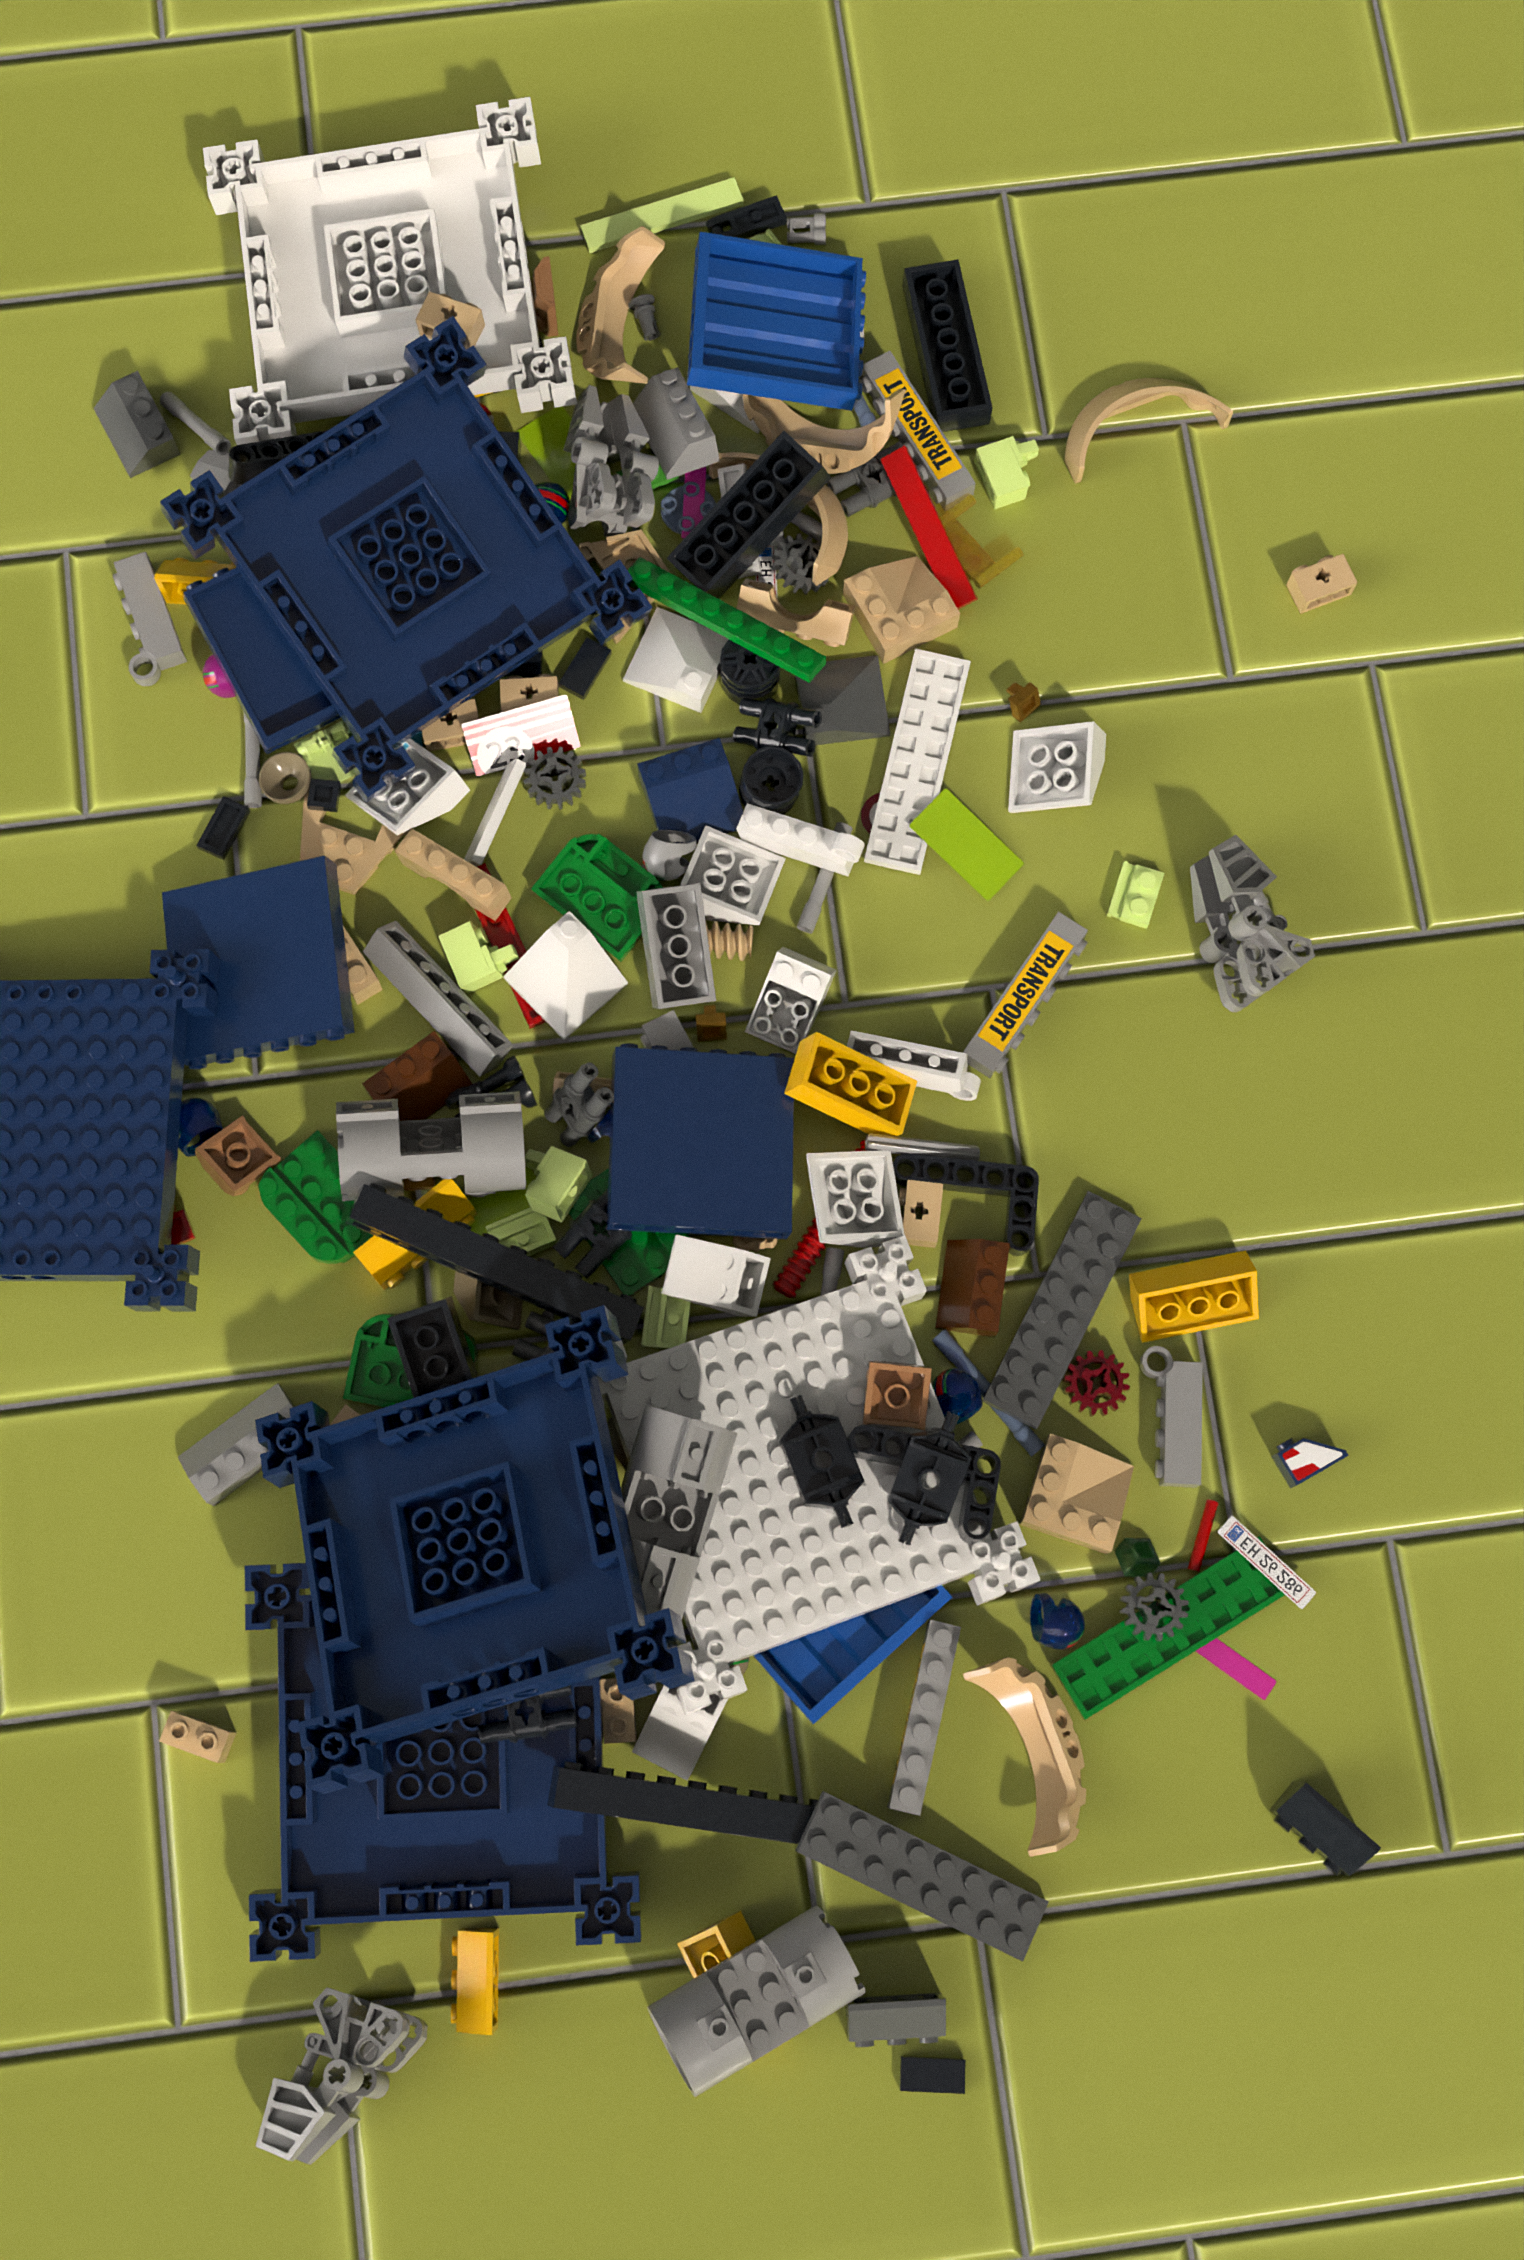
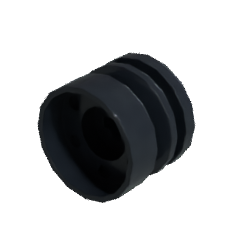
M728 640L722 648L720 656L722 689L729 699L739 705L743 698L761 701L772 698L778 689L780 667Z
M769 746L758 749L749 756L744 765L739 783V795L745 807L748 803L783 815L793 808L803 785L804 774L800 762L793 753L781 747ZM770 783L771 788H774V790L769 791L765 784Z

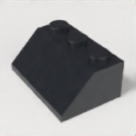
M1293 1781L1270 1809L1276 1816L1273 1821L1287 1833L1290 1830L1295 1832L1300 1837L1298 1843L1311 1854H1314L1315 1851L1325 1859L1323 1865L1336 1876L1340 1873L1351 1876L1381 1849L1378 1844L1306 1782Z

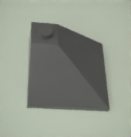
M878 655L826 661L825 666L810 683L795 675L800 708L820 711L822 714V721L818 728L802 726L804 738L814 740L815 745H824L890 736Z

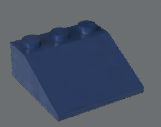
M720 738L637 763L638 776L657 831L676 830L686 832L696 838V844L699 842L705 825L726 834L737 831L736 828L742 817L743 809Z

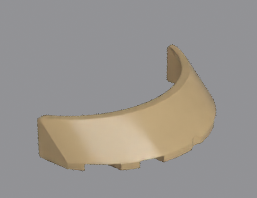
M641 226L623 236L615 245L618 247V251L608 263L598 269L593 278L597 283L593 292L585 297L580 311L579 327L576 334L577 352L582 355L583 367L600 379L644 384L648 382V377L627 364L623 351V332L629 310L628 303L633 299L645 273L665 247V242Z
M1142 378L1126 381L1098 394L1079 413L1068 435L1065 463L1075 484L1081 482L1085 469L1087 448L1100 423L1108 417L1165 396L1175 395L1182 398L1192 410L1211 411L1215 415L1221 429L1228 428L1233 411L1212 396L1178 381L1162 378Z
M898 389L885 399V413L880 418L868 425L854 429H832L817 425L794 412L779 399L743 394V401L748 419L750 421L754 420L759 430L766 437L768 446L785 431L816 459L828 474H836L850 471L865 464L883 448L895 425L906 389Z
M742 452L718 453L720 461L709 465V476L715 479L718 477L717 469L745 463L748 470L761 455ZM826 485L807 504L822 521L821 547L813 564L812 582L816 586L838 572L842 565L848 542V525L844 510L834 492Z
M1007 1657L963 1673L965 1680L984 1688L1001 1703L1016 1724L1027 1748L1036 1788L1035 1826L1027 1850L1029 1857L1057 1852L1076 1840L1080 1830L1076 1828L1080 1807L1086 1803V1788L1081 1786L1080 1769L1084 1768L1085 1765L1078 1735L1074 1731L1072 1719L1060 1697L1051 1694L1044 1685L1046 1679L1037 1671L1031 1672L1024 1666L1016 1663V1659Z

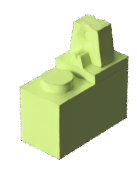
M1011 436L976 449L974 463L994 510L1026 499L1030 480L1027 472L1022 471L1021 468L1026 466L1029 460L1038 456L1039 448L1035 440L1019 443V441H1015L1014 437Z
M470 921L438 936L460 989L467 994L503 978V972L507 970L506 965L519 959L515 947L511 944L498 949V946L488 947L485 945L489 941L483 928H478Z
M553 1146L550 1147L546 1154L529 1149L525 1155L526 1165L534 1170V1175L537 1176L528 1185L525 1194L532 1211L562 1223L593 1176L589 1165L585 1159Z

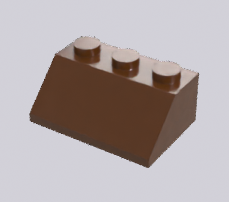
M435 1031L362 1083L372 1100L398 1099L400 1121L428 1119L446 1105L444 1100L451 1092H454L457 1088L468 1087L473 1084Z
M985 1239L947 1240L935 1329H946L947 1331L995 1338L999 1330L1010 1243Z

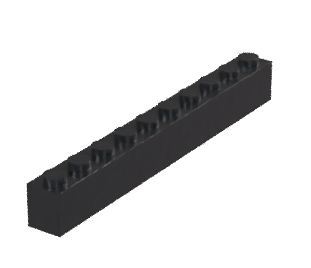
M370 1183L369 1186L364 1184L360 1188L345 1223L562 1318L569 1317L574 1323L582 1321L581 1312L605 1305L617 1318L622 1343L625 1344L631 1341L644 1307L636 1304L637 1300L625 1294L615 1295L609 1292L610 1288L598 1282L590 1284L583 1281V1276L571 1270L563 1272L554 1268L555 1264L547 1259L538 1258L536 1260L527 1256V1251L514 1245H511L510 1248L500 1244V1240L493 1235L483 1233L481 1236L472 1232V1227L466 1223L447 1221L443 1219L444 1215L434 1209L427 1208L426 1211L416 1207L415 1202L407 1197L398 1196V1198L388 1195L386 1194L387 1190L382 1186Z
M564 1761L563 1767L554 1766L547 1805L558 1809L798 1844L818 1800L809 1799V1804L797 1803L798 1797L779 1794L778 1800L768 1799V1792L749 1789L748 1795L737 1794V1787L719 1785L718 1791L706 1789L707 1783L688 1780L687 1786L676 1784V1778L657 1775V1781L645 1780V1773L626 1771V1777L614 1775L615 1769L601 1766H595V1772L582 1770L583 1764Z

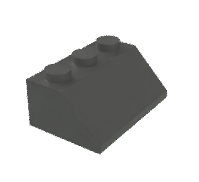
M136 371L112 382L93 409L129 477L132 478L181 455L139 372Z
M941 1993L858 1997L846 2005L849 2042H855V2047L875 2046L874 2040H887V2045L907 2044V2038H919V2043L939 2042L938 2037L946 2036V1998Z

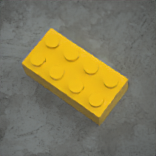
M815 1032L800 1041L784 1094L867 1134L899 1136L904 1131L917 1081L819 1032Z

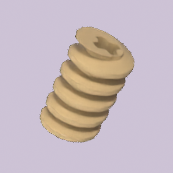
M714 921L711 929H708L706 923L710 954L714 950L716 958L720 959L724 951H726L728 960H732L735 953L738 952L740 961H744L747 953H749L751 958L753 925L749 924L746 932H743L740 923L737 924L734 931H731L729 922H726L723 930L719 929L717 921Z

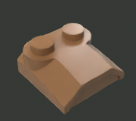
M547 256L543 257L535 268L530 280L538 332H543L547 337L559 335L550 257Z
M243 1115L195 1148V1155L203 1169L225 1193L233 1197L244 1194L250 1184L261 1177L269 1167L272 1168L281 1161V1157L276 1155L247 1123Z
M869 1361L866 1372L862 1424L900 1426L925 1431L932 1368L908 1363Z

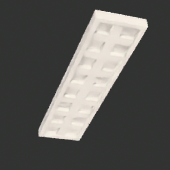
M915 648L864 858L865 863L917 875L921 874L927 843L909 825L940 794L971 661Z

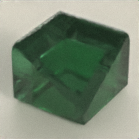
M1124 1538L1115 1549V1554L1124 1576L1145 1577L1146 1573L1151 1572L1153 1574L1160 1565L1150 1538Z

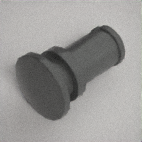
M651 294L635 297L628 303L629 309L635 310L634 316L639 320L645 341L655 340L661 335L654 316L656 310L654 305H652L655 302V298Z

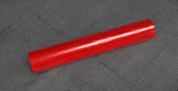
M1206 1500L1187 1568L1191 1571L1200 1572L1219 1504L1216 1501Z

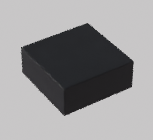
M311 778L307 801L308 809L338 812L341 791L340 781Z

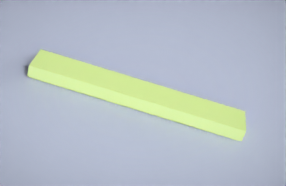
M735 177L582 224L580 228L590 254L615 246L623 236L641 226L654 234L743 206L744 200Z

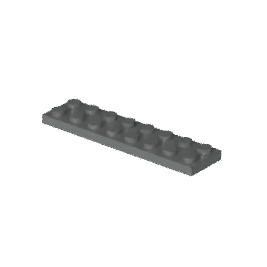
M1090 1191L1086 1193L982 1402L1035 1430L1038 1428L1142 1218Z
M822 1791L795 1850L1021 1961L1024 1960L1049 1903L1047 1900Z

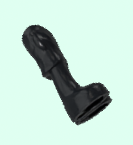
M515 1055L508 1058L503 1068L483 1081L478 1080L468 1087L457 1088L444 1100L448 1109L459 1108V1095L489 1093L506 1084L516 1083L502 1092L520 1091L521 1104L523 1106L533 1108L538 1105ZM460 1113L455 1115L453 1118L460 1117Z

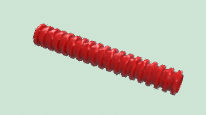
M861 1140V1147L856 1148L855 1151H868L865 1149V1140ZM816 1218L811 1220L812 1226L806 1228L808 1232L802 1235V1242L798 1241L797 1250L793 1249V1257H788V1265H783V1273H778V1281H773L772 1283L776 1291L788 1298H795L797 1296L795 1292L802 1288L800 1284L806 1281L805 1275H810V1267H815V1259H820V1251L826 1249L825 1243L819 1242Z

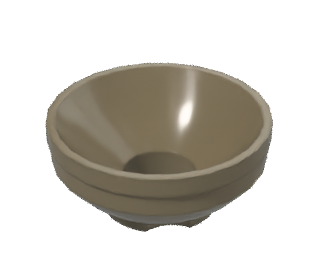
M278 753L270 757L262 766L259 773V786L262 792L276 803H294L301 799L309 790L312 778L311 770L307 762L296 753ZM290 777L297 778L298 784L293 790L286 791L283 789L285 780Z

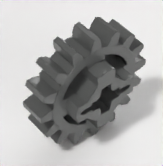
M799 533L794 540L789 535L784 542H779L772 556L774 563L771 568L772 570H778L775 576L776 580L782 578L785 580L784 588L791 585L793 586V593H796L800 588L804 595H807L810 589L816 593L821 586L824 587L829 578L817 586L812 582L813 564L818 556L821 541L813 543L811 535L804 540Z
M548 747L547 754L545 755L537 751L538 759L530 758L528 762L531 768L524 769V775L527 777L524 780L525 788H529L528 796L530 798L536 796L535 800L538 806L545 801L549 810L553 804H557L559 810L563 809V802H567L572 806V797L581 798L582 794L579 788H586V781L582 779L586 777L585 769L581 768L582 760H574L573 751L564 755L563 747H559L557 753H553L552 748ZM557 775L558 780L553 781L552 776Z
M1151 1572L1146 1573L1145 1581L1139 1576L1135 1577V1587L1129 1584L1125 1586L1126 1591L1130 1593L1129 1596L1120 1597V1601L1126 1603V1607L1119 1611L1121 1614H1127L1129 1617L1125 1620L1124 1625L1133 1624L1135 1627L1132 1634L1137 1635L1142 1631L1144 1632L1143 1639L1146 1641L1151 1638L1152 1634H1154L1156 1641H1162L1163 1633L1169 1638L1173 1637V1627L1177 1629L1183 1628L1179 1618L1188 1617V1613L1182 1611V1606L1189 1604L1188 1600H1180L1179 1597L1184 1592V1589L1175 1590L1173 1588L1176 1582L1174 1578L1167 1583L1164 1582L1165 1577L1163 1573L1158 1574L1156 1580H1154ZM1152 1586L1149 1595L1145 1597L1136 1596L1144 1587ZM1165 1591L1171 1596L1174 1605L1169 1604L1164 1596ZM1156 1600V1605L1164 1610L1151 1614L1152 1609L1144 1605V1603ZM1134 1609L1139 1610L1143 1617L1142 1623L1138 1620ZM1162 1617L1171 1618L1165 1626L1156 1628L1159 1619Z

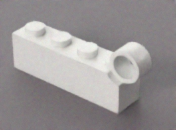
M748 803L736 828L741 840L845 876H849L853 864L859 861L865 846L862 840L853 835L829 830Z
M851 1030L847 1047L916 1080V1087L946 1092L957 1099L972 1101L977 1098L981 1079L973 1073L966 1072L968 1067L966 1053Z

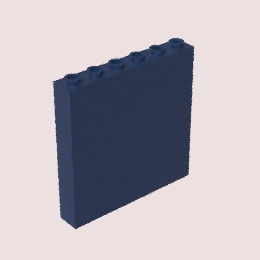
M228 568L221 569L212 575L213 579L204 583L202 580H199L186 587L187 591L183 592L184 601L266 754L341 719L336 709L237 568L230 571Z
M320 856L162 892L167 950L175 949L185 958L186 949H210L221 959L219 982H210V987L218 993L217 1017H193L188 1013L184 1064L189 1066L190 1069H204L207 1067V1064L213 1062L219 1064L232 1063L235 1061L234 1058L242 1056L256 1058L260 1057L262 1052L270 1050L272 1052H284L289 1050V1046L294 1045L313 1046L317 1044V1040L322 1039L331 1041L341 1040L345 1038L344 1035L355 1033L337 866L332 860L326 856Z
M630 1043L615 1047L612 1055L611 1091L614 1094V1100L611 1103L607 1230L787 1239L792 1233L794 1098L784 1093L794 1058H788L782 1053L757 1056L752 1051L727 1054V1051L722 1049L698 1052L696 1048L684 1047L680 1051L668 1050V1047L661 1045L651 1046L650 1049L638 1048V1045Z

